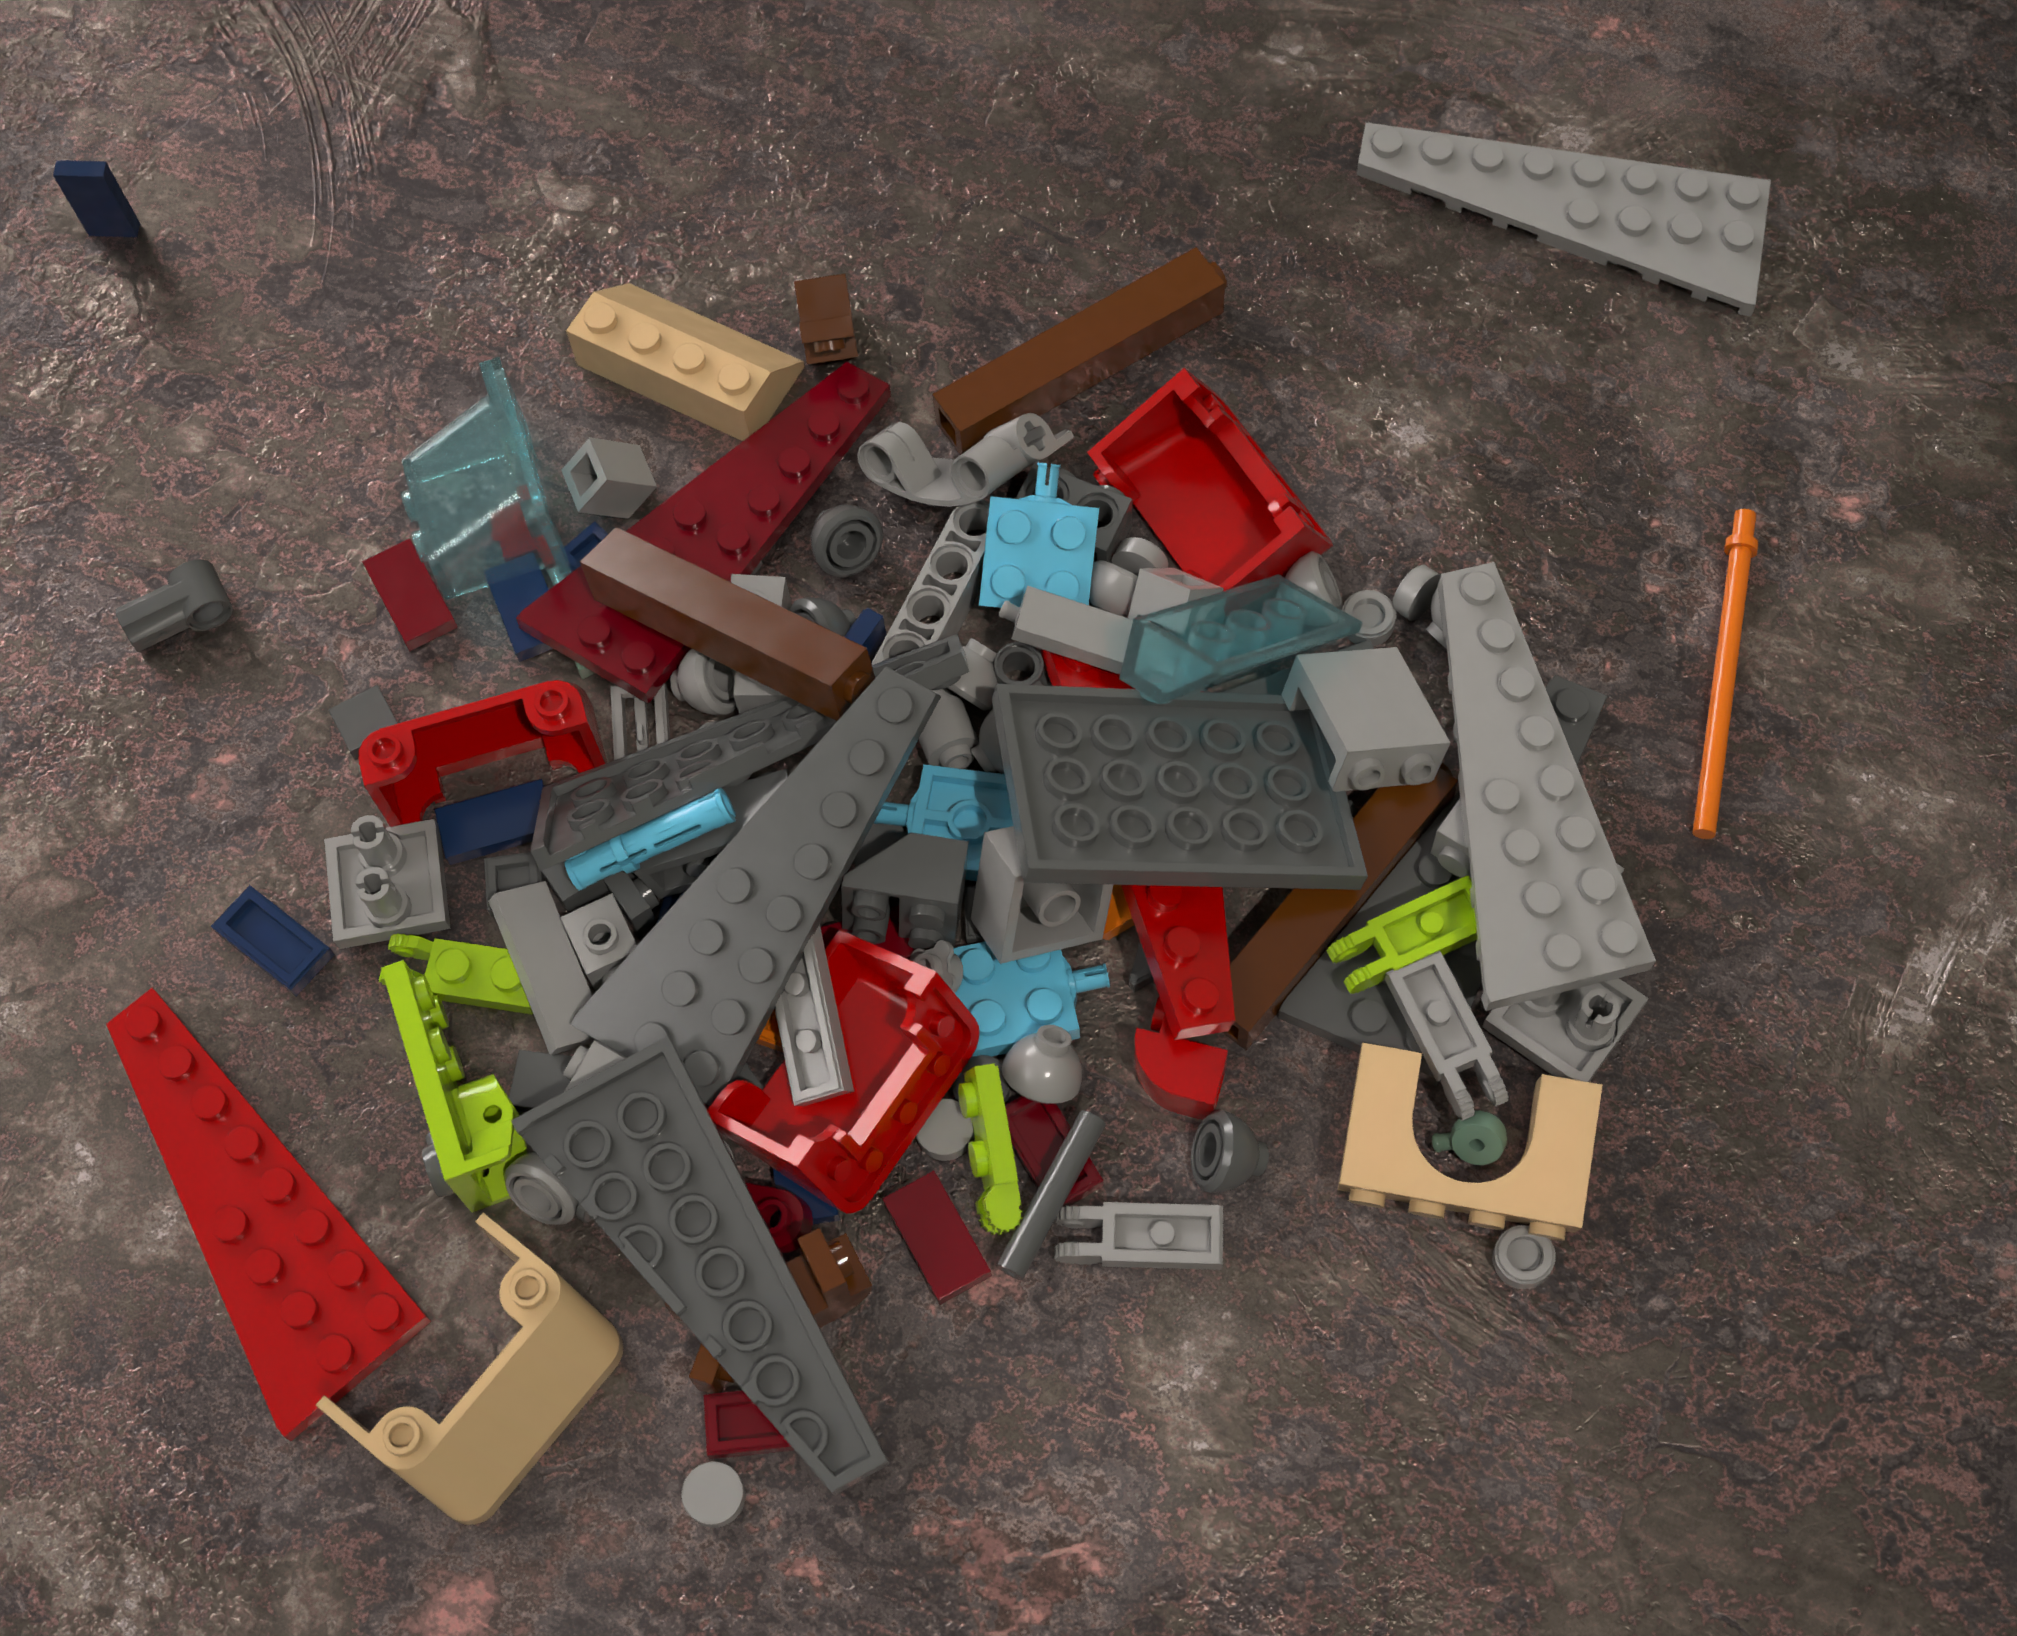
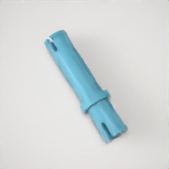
M718 788L714 792L565 860L564 864L568 876L576 889L580 891L597 881L621 871L627 874L640 869L641 862L673 849L726 824L735 822L736 815L725 791L722 788Z

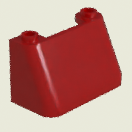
M1185 368L1178 372L1087 452L1098 467L1093 473L1097 482L1100 485L1112 486L1120 490L1126 497L1132 498V503L1183 572L1224 588L1219 605L1220 615L1284 579L1291 566L1303 555L1313 551L1322 556L1333 547V543L1233 411L1218 394Z
M561 680L542 682L381 728L370 733L359 749V765L364 787L390 827L423 821L426 809L433 802L437 804L446 801L441 780L442 776L544 747L552 770L562 768L565 765L572 767L578 773H582L608 762L594 709L587 693L579 685Z
M839 930L826 947L825 952L854 1091L814 1104L794 1106L784 1059L763 1090L746 1080H736L728 1084L718 1094L708 1108V1112L719 1133L822 1201L846 1214H850L863 1209L871 1201L966 1066L977 1048L979 1025L975 1017L936 971L843 930Z

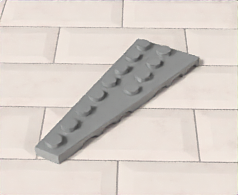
M1368 122L1365 124L1357 166V176L1407 194H1411L1412 191L1419 194H1428L1446 203L1445 208L1461 213L1463 208L1493 218L1492 225L1507 229L1509 224L1538 234L1537 241L1605 266L1608 262L1626 266L1641 273L1643 280L1658 285L1661 279L1692 290L1691 297L1706 302L1707 298L1711 297L1739 307V315L1752 316L1757 298L1771 180Z
M1491 562L1442 573L1438 583L1443 640L1447 644L1449 663L1448 688L1449 694H1452L1455 720L1453 735L1454 743H1457L1460 767L1458 783L1465 849L1469 852L1472 881L1470 897L1471 906L1475 909L1478 937L1476 953L1477 961H1480L1483 985L1481 1001L1485 1011L1651 970L1656 962L1495 563Z

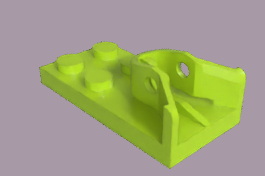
M404 960L382 967L383 977L445 1182L472 1213L511 1199L504 1181L505 1170L516 1159L528 1153L526 1141L516 1132L511 1120L519 1116L517 1110L494 1074L461 1086L457 1085L458 1080L465 1078V1073L455 1047L448 1046L442 1029L449 1027V1021L440 997L438 995L433 996L424 975L415 977ZM489 1168V1174L485 1176L484 1170Z

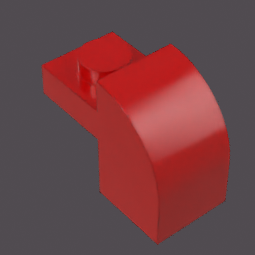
M1158 997L1151 1023V1030L1153 1031L1136 1027L1135 1069L1138 1080L1147 1095L1164 1109L1204 1120L1205 1117L1216 1110L1226 1072L1228 1050L1189 1041L1186 1038L1174 1040L1160 997Z

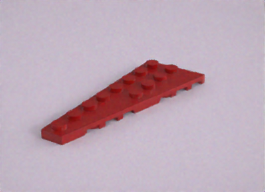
M1190 631L1189 637L1185 638L1177 677L1170 691L1204 692L1199 638L1196 631ZM1043 649L1040 651L1052 686L1169 691ZM1121 885L1174 1040L1228 1032L1235 1022L1223 887Z
M151 988L106 1023V1026L275 1425L286 1439L292 1441L324 1414L316 1406L324 1395L336 1404L431 1323V1320L163 998Z

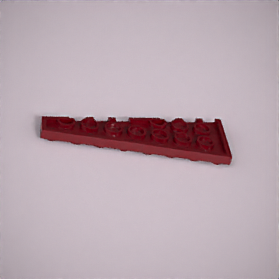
M849 362L844 363L625 532L731 582L732 574L750 575L891 397L890 384ZM581 566L528 605L516 617L518 626L522 631L647 704L650 703L672 675L673 671L676 670L686 653L692 649L594 600Z

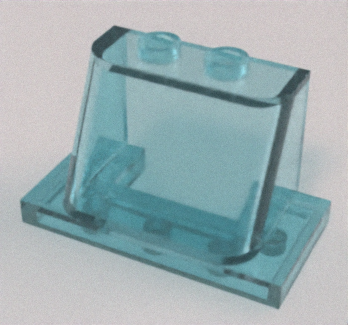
M500 357L479 363L488 394L402 458V466L409 489L401 492V498L410 521H417L420 529L411 532L412 539L421 562L429 561L437 584L446 600L542 568H546L553 586L572 573L563 540L549 510L535 464L538 457L529 427Z

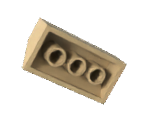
M630 283L593 292L566 330L578 366L741 441H744L770 420L805 367L802 360Z

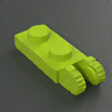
M1464 876L1367 921L1366 927L1332 943L1326 951L1333 963L1347 961L1363 953L1372 945H1374L1380 956V959L1367 964L1365 967L1354 970L1345 978L1343 982L1349 993H1359L1385 980L1386 972L1399 970L1438 951L1445 955L1477 940L1475 909L1471 906L1470 897L1471 877Z
M398 933L393 934V936L391 935L388 949L391 952L402 957H413L414 959L428 961L425 975L412 969L410 970L415 977L424 975L433 996L438 995L441 1001L533 1014L508 949L434 938V942L415 935ZM381 970L379 982H381L382 985H386Z
M993 1063L974 1066L965 1072V1083H959L958 1097L963 1117L965 1119H972L975 1141L969 1142L968 1145L970 1167L975 1178L982 1177L984 1191L975 1203L977 1214L980 1215V1220L978 1221L981 1222V1228L984 1227L985 1232H990L991 1235L995 1233L1001 1235L1002 1232L1008 1233L1009 1230H1015V1226L1020 1225L1019 1221L1022 1219L1021 1212L1023 1211L1019 1209L1021 1199L1017 1182L1018 1177L999 1069Z

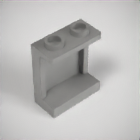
M1397 647L1296 655L1281 695L1289 711L1310 709L1336 759L1328 780L1334 792L1419 785L1434 780L1450 745V741Z

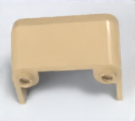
M482 1213L475 1221L476 1224L498 1249L516 1262L504 1276L500 1285L499 1296L504 1310L523 1327L443 1421L438 1424L424 1411L415 1407L405 1406L388 1412L370 1432L325 1395L316 1404L326 1415L431 1503L456 1522L465 1525L482 1523L498 1510L614 1371L623 1354V1341L613 1324L549 1265L485 1213Z

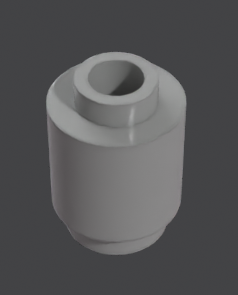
M949 688L931 690L941 695V698L919 737V742L929 765L965 769L974 760L971 749L979 744V739L964 704L959 697L953 695Z

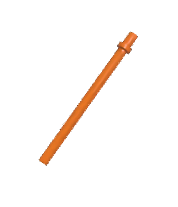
M1738 509L1735 511L1732 535L1725 539L1724 552L1726 555H1729L1692 832L1695 837L1701 839H1712L1716 836L1751 558L1757 555L1759 544L1758 540L1754 537L1757 514L1750 509Z

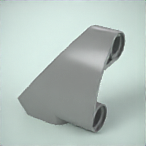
M1027 413L988 431L981 441L956 459L932 458L915 429L906 423L896 422L864 442L859 447L857 455L861 470L875 484L912 501L933 506L952 507L968 505L984 499L1029 465L1048 457L1074 438L1071 430L1067 429L1054 435L1043 418L1037 414Z

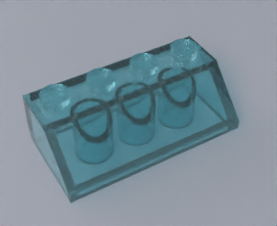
M1275 575L1134 618L1119 679L1140 691V695L1144 699L1153 703L1167 704L1196 692L1206 691L1211 687L1235 679H1241L1244 676L1270 667H1276L1279 664L1294 660L1296 655L1315 652L1359 633L1362 622L1288 579Z

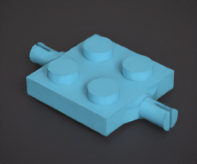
M1037 462L1035 495L1019 499L990 496L979 606L1001 608L1004 602L1008 600L1020 607L1027 586L1089 605L1099 508L1072 505L1061 498H1057L1061 465L1051 464L1049 485H1046L1048 463Z
M924 764L919 789L912 797L910 804L885 802L874 824L907 827V834L912 832L969 841L966 880L977 881L984 832L1013 826L1005 774Z
M986 942L953 948L954 954L960 958L963 965L962 983L955 994L975 1017L979 1025V1040L972 1057L978 1055L993 1057L1007 1054L1017 1041L1029 1034L1037 1033L1038 1029L1043 1025L1059 1026L1070 1034L1072 1040L1080 1039V1028L1075 1011L1077 993L1105 987L1110 988L1105 963L1072 971L1071 966L1062 955L1061 949L1000 964Z

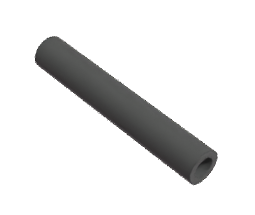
M1085 1110L1079 1112L1019 1222L1020 1225L1017 1226L996 1267L1010 1277L1017 1280H1023L1106 1127V1123L1095 1114Z

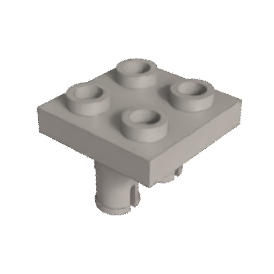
M365 815L353 822L351 827L352 834L324 839L333 942L339 949L390 940L391 935L393 936V934L397 933L419 935L451 929L441 836L435 819L385 828L380 818L373 815Z
M1617 978L1493 1009L1485 1019L1483 1028L1551 1075L1590 1082L1644 1008L1649 998Z

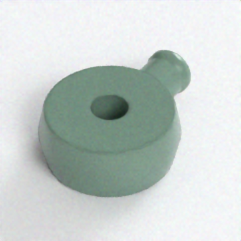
M1475 1110V1115L1463 1121L1458 1118L1451 1132L1434 1133L1432 1135L1433 1149L1437 1153L1454 1150L1456 1155L1467 1163L1488 1165L1497 1161L1507 1146L1506 1128L1495 1115L1486 1111Z

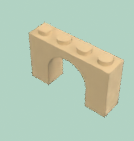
M1362 1043L1337 1188L1340 1191L1350 1192L1349 1202L1368 1207L1384 1208L1385 1199L1409 1203L1408 1213L1436 1219H1444L1445 1210L1469 1214L1468 1224L1497 1230H1504L1505 1221L1529 1225L1528 1234L1557 1241H1564L1566 1232L1576 1233L1582 1229L1602 1092L1601 1084L1542 1074L1535 1082L1527 1142L1519 1163L1513 1170L1498 1179L1482 1183L1462 1182L1447 1177L1436 1170L1424 1158L1414 1137L1412 1116L1422 1053Z

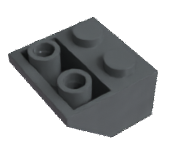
M911 832L845 874L842 881V929L852 930V935L872 944L883 943L886 939L891 907L899 905L898 937L909 938L908 945L915 950L917 948L928 950L934 948L939 940L948 941L955 948L964 898L969 841Z

